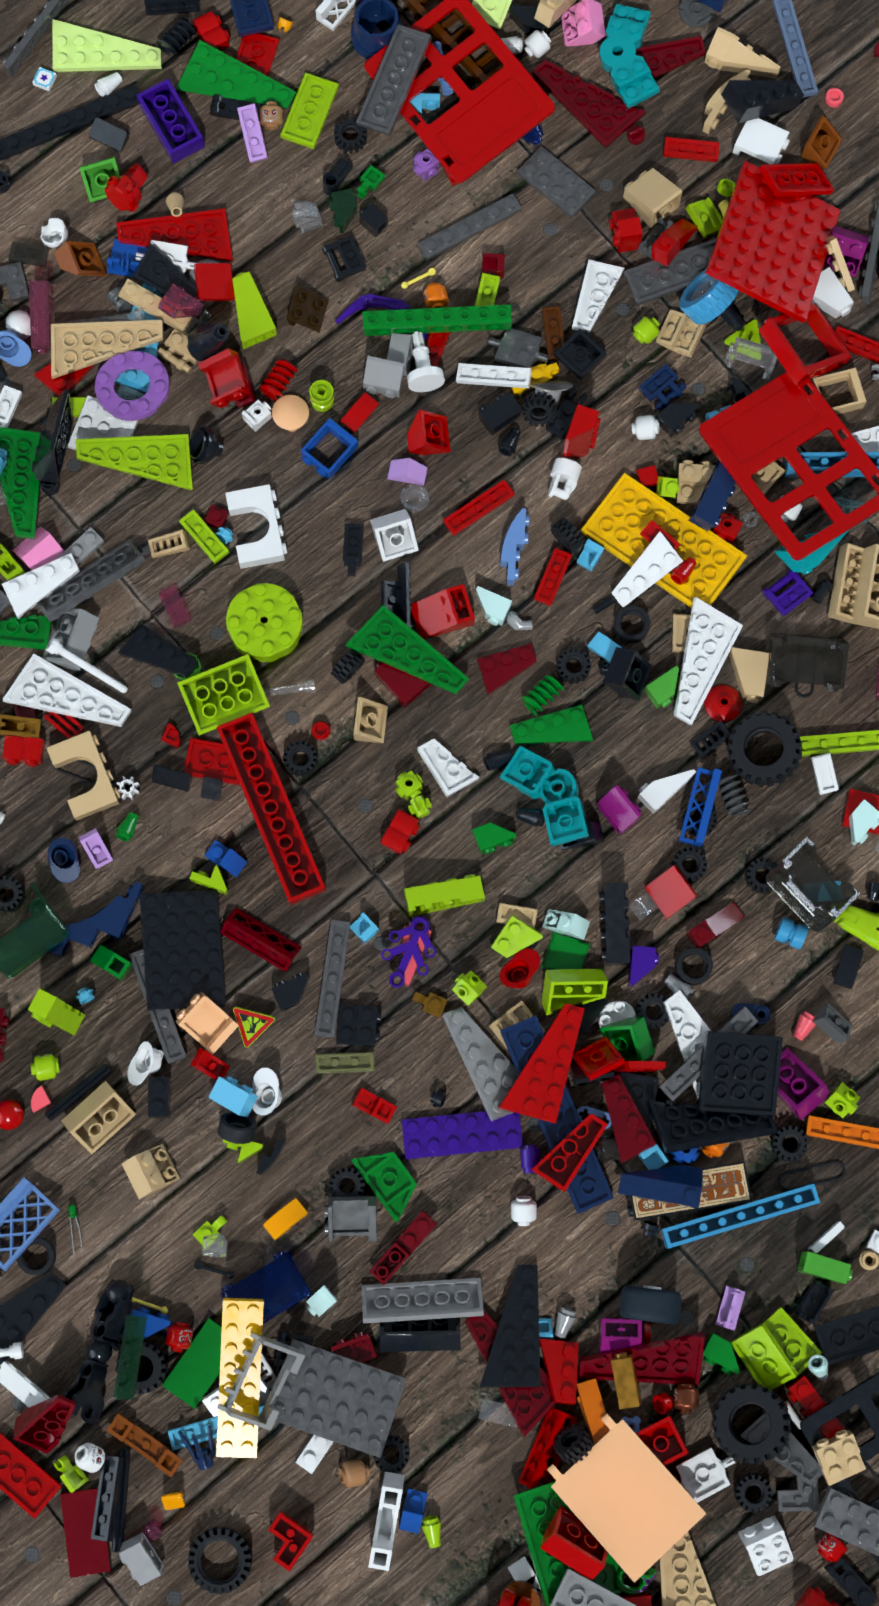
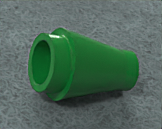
M129 812L116 828L115 836L125 842H129L134 836L139 816Z

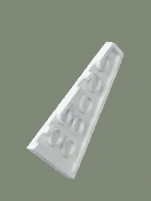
M678 990L663 1003L685 1062L704 1044L705 1031L711 1030L682 992ZM701 1076L692 1083L698 1102Z

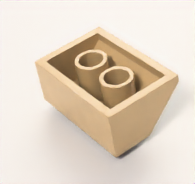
M105 1081L61 1122L93 1154L130 1121L136 1113Z

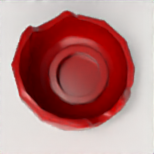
M6 1099L1 1101L0 1128L4 1130L18 1128L24 1119L22 1107L15 1100Z

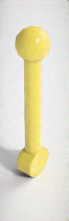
M430 268L427 273L420 275L408 282H402L401 287L403 289H406L408 285L417 282L429 275L434 276L436 270L434 268Z
M132 1297V1302L159 1310L162 1314L168 1312L166 1306L160 1307Z

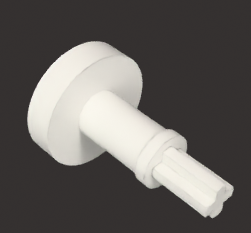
M416 331L412 334L414 343L412 353L416 369L407 375L409 389L414 392H428L441 387L445 382V378L441 368L431 366L429 348L425 346L423 332Z

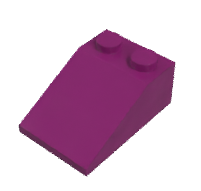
M788 1047L782 1052L777 1096L802 1120L828 1098L830 1093L827 1085Z

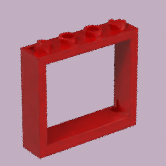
M816 304L811 305L806 321L831 356L828 359L808 366L804 365L779 328L798 320L784 313L779 314L775 318H767L764 321V325L759 329L760 334L795 385L842 368L852 358Z

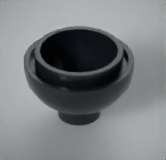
M200 427L193 434L189 448L193 462L205 464L214 459L215 456H221L223 443L218 441L216 434L210 428Z

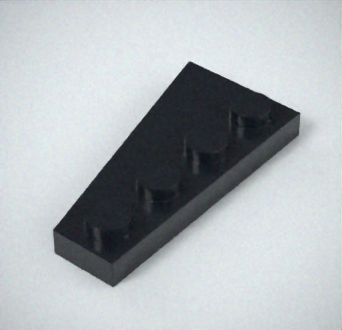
M150 244L133 277L199 314L205 301H198L196 286Z
M143 624L138 627L118 652L122 657H129L134 659V661L144 662L152 667H159L185 678H188L199 664L196 659Z

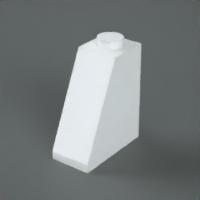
M829 267L821 272L811 304H816L819 309L834 318L844 317L851 312L854 301Z

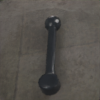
M199 1261L194 1264L195 1269H205L225 1275L229 1279L234 1278V1272L232 1271L226 1272L202 1265Z

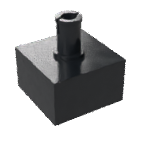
M616 647L610 664L602 663L601 667H605V669L599 668L600 675H605L603 682L620 697L640 700L652 665L635 650Z

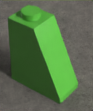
M801 1252L797 1272L840 1284H847V1281H850L852 1278L853 1270L850 1269L851 1264L811 1252Z

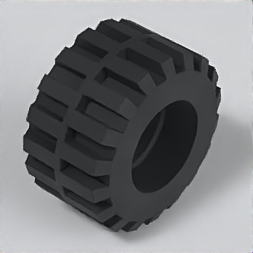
M138 1342L127 1346L121 1351L119 1358L116 1360L117 1367L115 1372H117V1380L121 1382L120 1385L123 1388L125 1387L127 1391L134 1392L135 1394H145L155 1390L165 1380L166 1373L168 1372V1361L164 1356V1352L157 1345L155 1346L150 1342ZM141 1355L147 1356L153 1363V1373L145 1380L136 1379L130 1370L132 1360Z

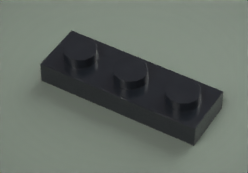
M144 0L147 16L200 12L199 0Z

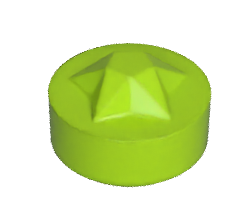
M721 179L717 185V191L721 195L729 197L732 195L735 183L729 179Z

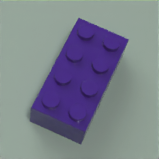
M169 79L136 95L140 109L173 164L205 148L203 136Z

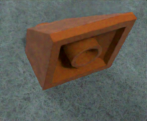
M66 241L54 252L60 269L84 276L105 277L107 275L94 243Z

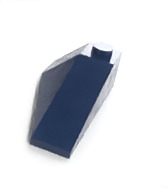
M681 1165L621 1173L618 1194L696 1209L699 1208L703 1169Z

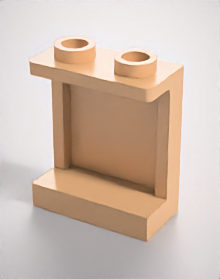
M201 992L199 995L196 994L190 1000L191 1004L186 1010L182 1009L177 1014L176 1023L213 1055L239 1025Z

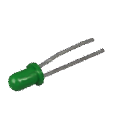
M70 1204L68 1206V1212L71 1226L73 1255H75L71 1218L75 1217L79 1228L81 1247L82 1240L80 1227L76 1218L78 1217V1215H76V1207L74 1204Z

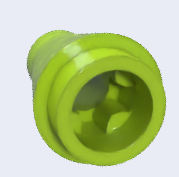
M431 1515L422 1518L421 1527L428 1541L429 1548L441 1546V1521L438 1520V1516Z

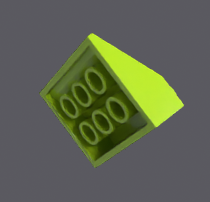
M248 654L177 683L199 736L217 729V726L270 707Z

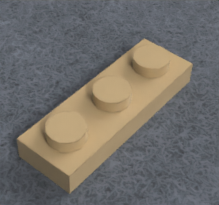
M832 235L826 238L828 244L825 246L828 254L833 256V268L840 275L838 280L845 290L850 292L855 290L837 238Z

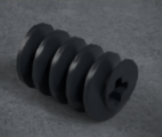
M183 16L176 21V24L171 26L172 29L166 31L167 34L164 33L162 35V39L159 38L157 40L160 49L168 56H170V53L177 54L175 48L178 50L182 49L180 43L183 45L187 44L185 38L188 40L192 39L190 33L193 35L197 34L193 25Z

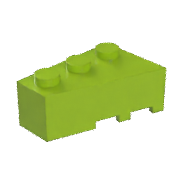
M603 969L546 970L541 1001L546 1015L553 1014L552 1011L561 1009L565 1003L570 1005L581 1003L583 1005L606 998L608 980Z

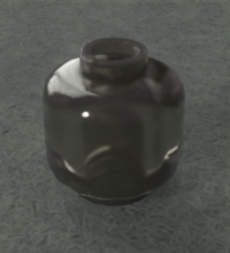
M615 1135L600 1136L593 1147L597 1159L601 1162L618 1159L620 1155Z

